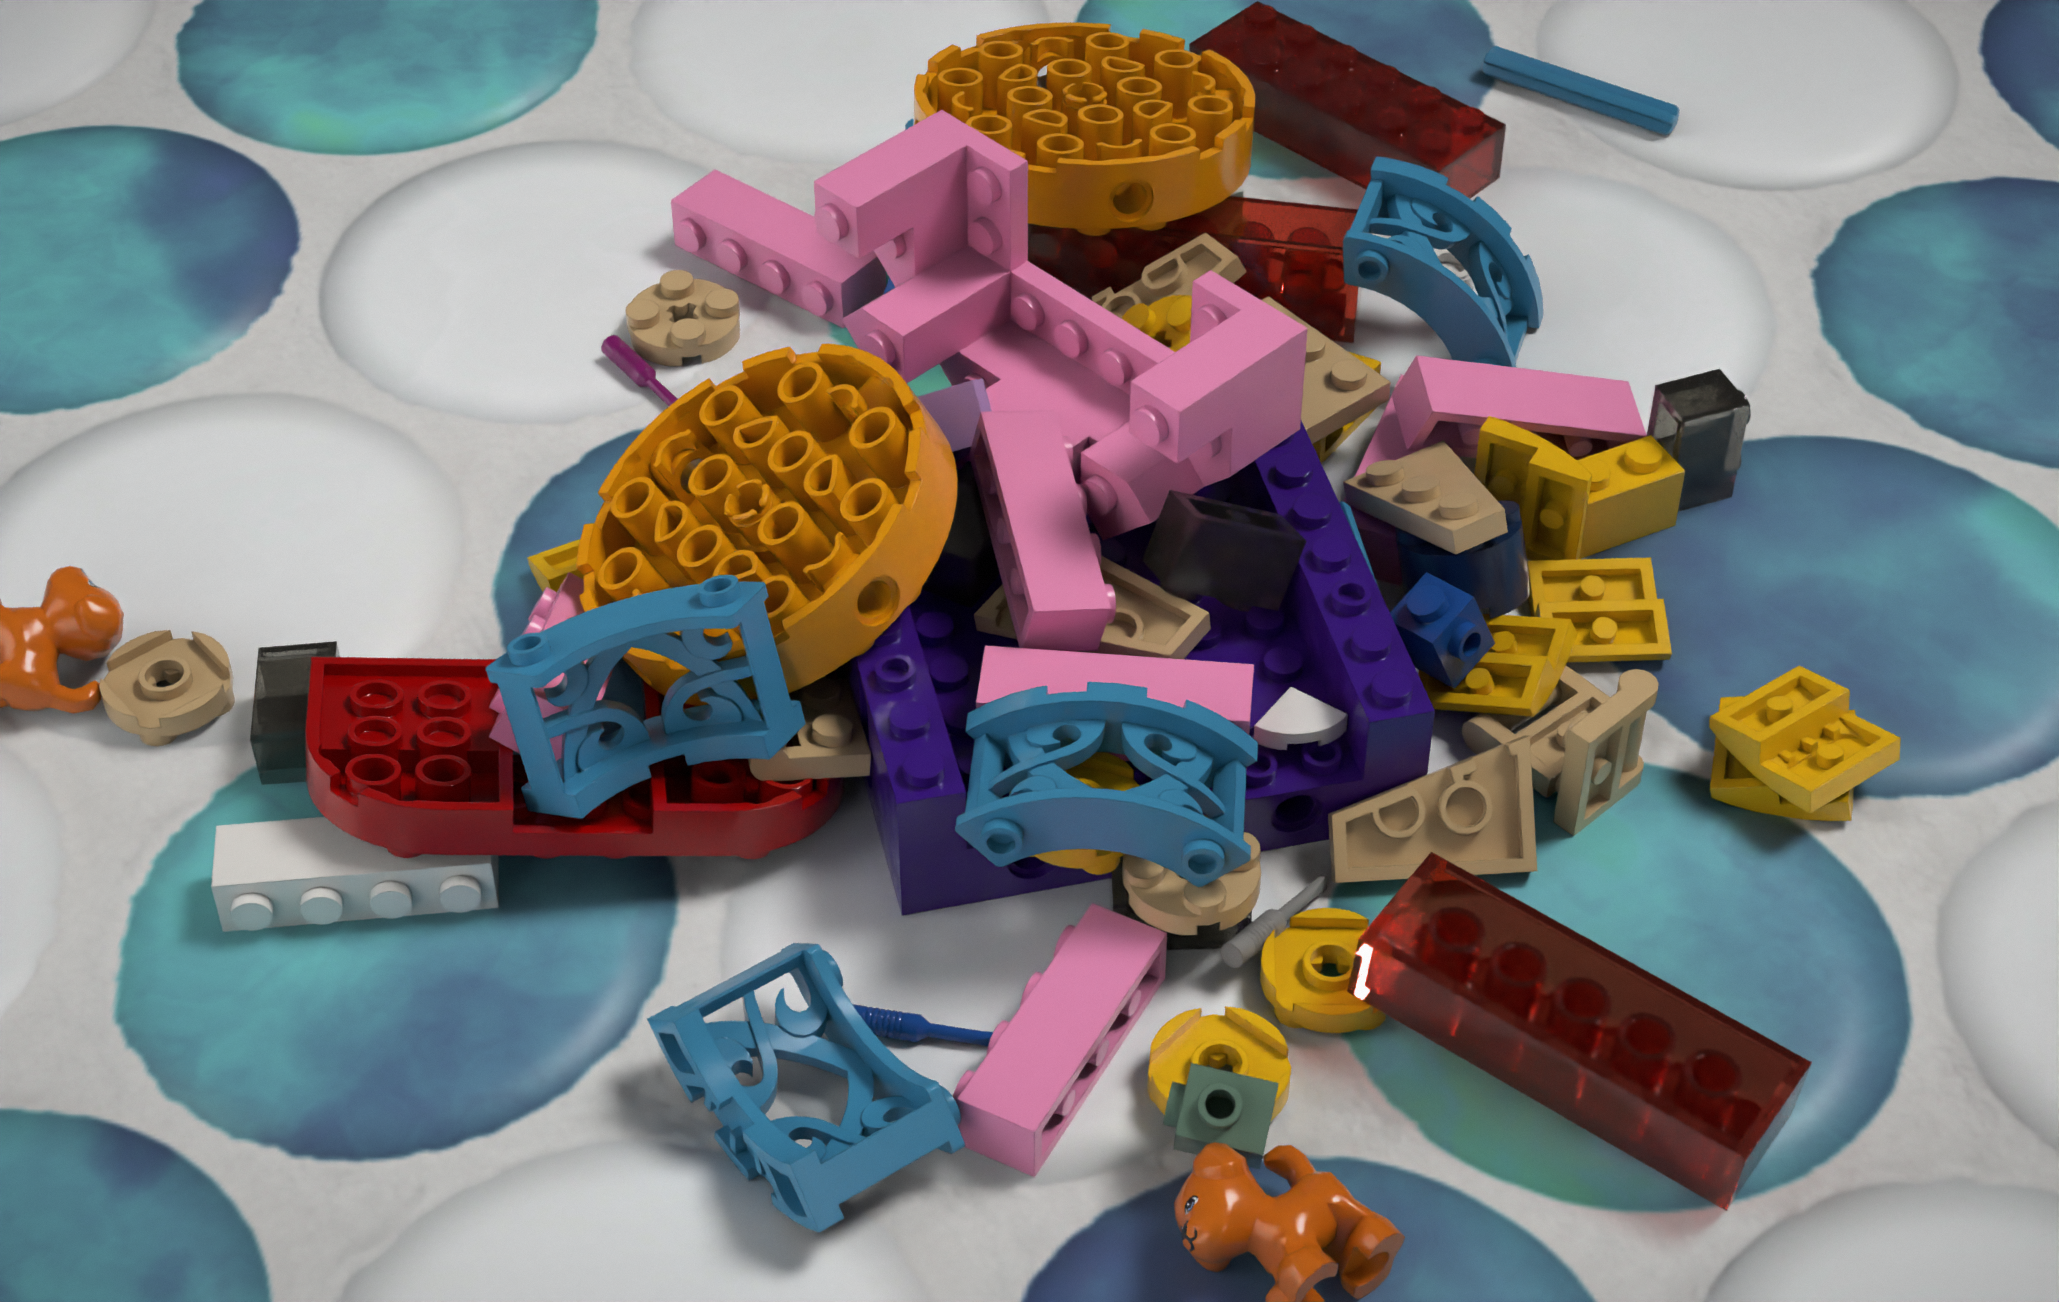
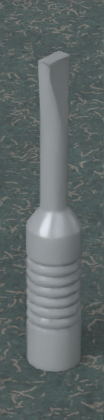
M1321 874L1279 910H1266L1252 921L1251 924L1242 929L1241 932L1223 944L1220 950L1223 961L1232 968H1239L1263 949L1266 938L1273 930H1275L1276 938L1286 929V921L1327 890V876Z

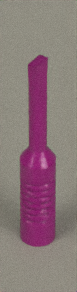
M611 335L604 340L601 346L602 353L639 387L650 388L668 406L678 399L656 379V371L619 336Z

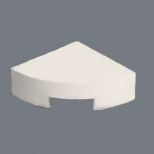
M1290 687L1254 725V739L1259 745L1277 750H1287V744H1301L1318 741V746H1322L1336 740L1346 732L1348 714Z

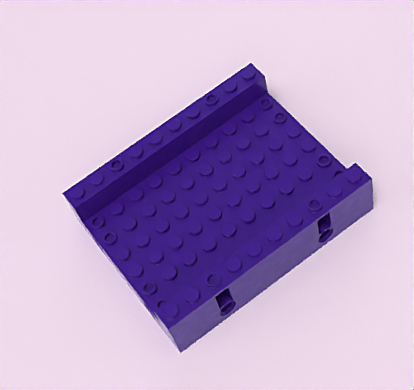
M1302 421L1300 423V430L1229 478L1203 487L1150 524L1102 540L1089 515L1086 513V521L1090 533H1096L1099 537L1101 556L1209 612L1211 629L1184 659L1254 664L1249 735L1253 739L1254 725L1290 687L1348 714L1346 732L1329 744L1318 746V741L1287 744V750L1272 749L1258 744L1257 762L1249 765L1246 770L1244 832L1256 837L1260 843V852L1329 840V813L1427 775L1435 710ZM957 467V501L953 522L940 557L923 584L920 595L875 640L868 651L853 657L836 669L838 679H848L871 752L869 776H863L902 916L1122 877L1123 856L1120 857V863L1115 870L1101 875L1090 874L1080 868L1052 865L1030 856L1004 867H997L955 831L956 818L965 813L975 740L965 731L968 713L976 709L985 645L1019 648L1017 639L976 630L974 614L1003 583L976 480L973 476L960 471ZM1125 761L1134 770V780L1140 786L1154 780L1141 772L1131 761ZM1009 792L1001 798L1009 797Z

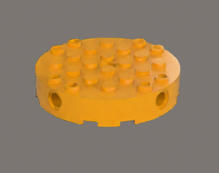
M1042 23L976 35V46L961 51V47L952 44L928 60V71L925 75L917 74L915 79L914 125L943 110L1028 161L1029 224L1073 228L1085 235L1100 236L1116 228L1137 227L1143 230H1159L1164 228L1168 221L1204 211L1232 195L1243 184L1251 167L1255 92L1248 77L1231 61L1210 49L1203 51L1202 56L1184 50L1185 39L1147 29L1141 30L1139 38L1127 37L1111 32V24ZM1047 65V74L1037 76L1038 72Z
M821 344L818 352L797 355L791 347H785L742 361L743 372L718 385H715L710 378L701 382L660 413L637 436L613 466L598 491L604 502L598 512L595 523L584 524L578 546L576 568L583 574L584 593L580 594L579 597L585 612L645 593L701 584L703 581L718 575H733L738 578L739 582H764L769 595L764 604L788 693L815 682L833 672L853 657L862 655L872 647L875 640L899 617L905 608L918 598L923 584L937 563L947 541L954 518L958 477L955 458L946 436L905 380L892 366L881 358L867 351L845 345ZM738 626L732 629H704L703 633L712 637H718L728 632L732 640L731 650L724 657L716 659L718 662L746 655ZM631 647L622 657L650 687L664 696L675 681L686 673L691 672L683 665L663 655ZM752 676L737 680L751 700L758 699ZM697 693L685 701L686 704L696 706L708 704L700 701Z

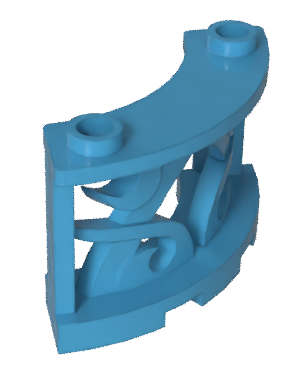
M1376 156L1371 167L1370 182L1352 226L1346 232L1343 239L1345 283L1388 296L1415 312L1437 333L1449 351L1452 360L1516 367V361L1528 327L1540 328L1544 311L1541 286L1534 264L1529 254L1523 256L1521 250L1511 238L1512 228L1479 196L1472 201L1459 191L1446 185L1449 179L1446 176L1419 165ZM1372 234H1380V235H1386V236H1391V237H1389V238L1387 239V238L1379 237V236L1372 235ZM1434 249H1447L1462 264L1471 277L1478 295L1464 281L1441 264Z
M718 575L703 581L701 584L668 588L619 600L569 618L540 633H528L512 640L507 645V652L488 665L486 672L491 683H498L529 782L521 787L528 811L583 819L607 799L641 781L651 778L649 765L680 755L685 756L687 766L726 759L770 760L806 722L800 701L790 700L764 601L769 597L766 584L764 582H739L738 578L733 575ZM738 626L746 655L718 662L716 659L724 657L731 650L732 640L728 632L718 637H712L703 633L704 629H732ZM631 647L663 655L691 671L680 677L668 689L662 703L661 715L642 720L632 708L623 703L611 700L596 701L609 673ZM564 673L562 681L557 686L544 688L549 703L557 707L568 705V709L543 718L533 688H541ZM752 676L758 699L751 700L737 680ZM695 693L698 694L700 701L708 703L707 705L683 708L685 701ZM611 721L621 725V729L600 737L604 732L602 722ZM563 734L561 759L556 761L549 739Z
M1087 682V691L1049 694L1048 687L1041 686L1012 693L968 713L965 732L975 741L965 813L956 818L955 831L997 867H1004L1020 859L1051 851L1067 849L1106 850L1154 862L1175 872L1194 886L1203 887L1249 862L1251 859V846L1243 840L1246 767L1257 762L1258 742L1223 716L1186 699L1182 708L1168 702L1148 698V688L1120 683ZM1095 752H1109L1126 755L1134 766L1154 780L1126 791L1089 787L1064 770L1081 764ZM1010 792L1009 797L1001 798L1003 795ZM1203 812L1206 813L1209 818L1203 816Z
M792 943L781 949V952L678 1006L668 1007L647 1020L673 1073L690 1102L693 1103L704 1097L706 1108L709 1112L713 1111L723 1125L722 1128L715 1131L714 1138L748 1181L761 1175L772 1185L774 1190L771 1193L772 1204L778 1210L798 1224L820 1233L844 1219L839 1204L936 1148L953 1154L965 1147V1142L957 1126L961 1123V1114L953 1096L946 1088L940 1086L937 1081L924 1077L905 1065L877 1038L843 990V977L834 958L827 951L822 950L819 944ZM790 972L808 1008L801 1012L791 1010L785 1002L784 988H782L775 1002V1025L764 1023L754 990ZM743 997L745 1021L704 1022L703 1018ZM823 1033H825L829 1040L821 1038ZM751 1057H757L763 1076L761 1082L748 1087L741 1085L735 1075L747 1073L753 1077V1061ZM776 1058L814 1066L847 1079L848 1100L839 1127L830 1122L812 1117L792 1116L772 1121L768 1119L765 1114L775 1100L778 1087ZM806 1139L811 1140L812 1143L806 1148L795 1141Z

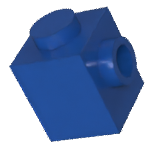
M1427 572L1390 612L1415 668L1453 689L1457 687L1495 644L1474 596Z

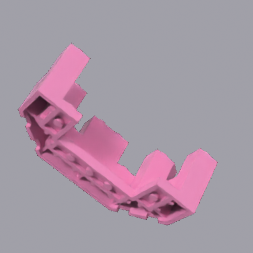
M940 110L814 181V219L817 233L858 259L874 250L895 286L892 290L842 319L858 349L867 351L884 360L898 372L906 383L940 364L952 386L983 378L992 411L1055 410L1062 436H1068L1072 443V472L1076 484H1082L1081 486L1085 488L1087 514L1102 540L1152 523L1203 487L1231 477L1300 430L1307 327L1210 270L1193 281L1190 343L1174 352L1028 261V161L947 112ZM969 455L955 462L956 467L960 471L968 473L975 478Z

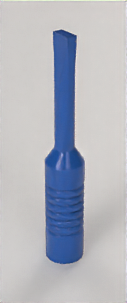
M853 1004L868 1027L878 1037L882 1036L884 1038L888 1037L910 1042H918L931 1037L988 1047L993 1032L933 1024L921 1014Z

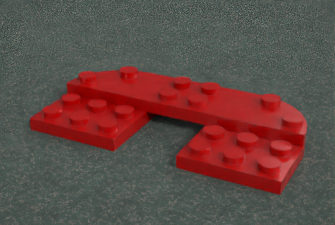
M311 657L306 719V784L309 795L317 809L332 824L358 839L387 848L392 855L397 857L413 858L427 854L533 855L545 859L558 856H603L611 859H621L628 856H739L745 859H760L767 856L771 850L790 845L813 834L834 815L842 800L845 777L761 781L751 773L748 759L717 760L687 766L685 756L680 755L649 765L651 778L641 781L607 799L583 819L531 812L527 809L521 787L529 782L521 755H513L512 749L489 737L499 715L498 712L489 708L499 686L498 683H491L489 681L486 667L496 659ZM834 670L824 677L833 680L838 679L837 671ZM641 678L644 720L661 715L665 696L650 687ZM686 703L683 705L684 709L696 707V705ZM791 739L785 744L786 747L793 746Z

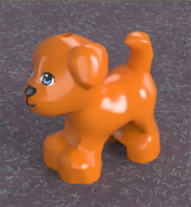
M66 566L56 569L47 581L40 607L8 608L2 605L0 599V708L9 706L23 711H41L47 708H54L74 714L93 710L100 702L102 697L99 689L100 683L96 680L85 686L71 689L60 684L57 670L59 654H65L84 661L107 657L122 638L124 613L119 601L109 591L95 585L82 568Z
M1214 1142L1208 1144L1198 1153L1193 1160V1172L1184 1182L1174 1201L1175 1218L1181 1231L1183 1245L1206 1270L1218 1273L1227 1267L1232 1258L1245 1252L1255 1255L1264 1269L1275 1279V1285L1265 1297L1266 1302H1325L1314 1289V1286L1324 1278L1335 1277L1338 1269L1342 1288L1358 1300L1374 1291L1391 1272L1394 1258L1404 1243L1405 1236L1388 1218L1370 1210L1356 1200L1347 1187L1331 1172H1316L1307 1156L1294 1146H1276L1263 1156L1266 1168L1287 1179L1290 1185V1189L1286 1193L1275 1197L1266 1195L1248 1168L1246 1157L1225 1143Z

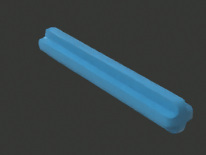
M1493 46L1485 55L1483 73L1486 76L1663 135H1670L1677 125L1680 112L1677 105L1498 46Z

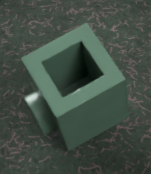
M1191 1063L1187 1084L1172 1081L1163 1125L1176 1128L1173 1149L1198 1155L1208 1144L1214 1142L1225 1143L1246 1157L1248 1167L1260 1169L1279 1083Z

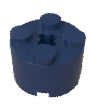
M1508 500L1498 501L1505 509L1508 532L1458 554L1451 553L1395 527L1404 595L1427 572L1474 596L1480 610L1489 609L1490 619L1509 613L1522 605L1530 595L1519 504Z

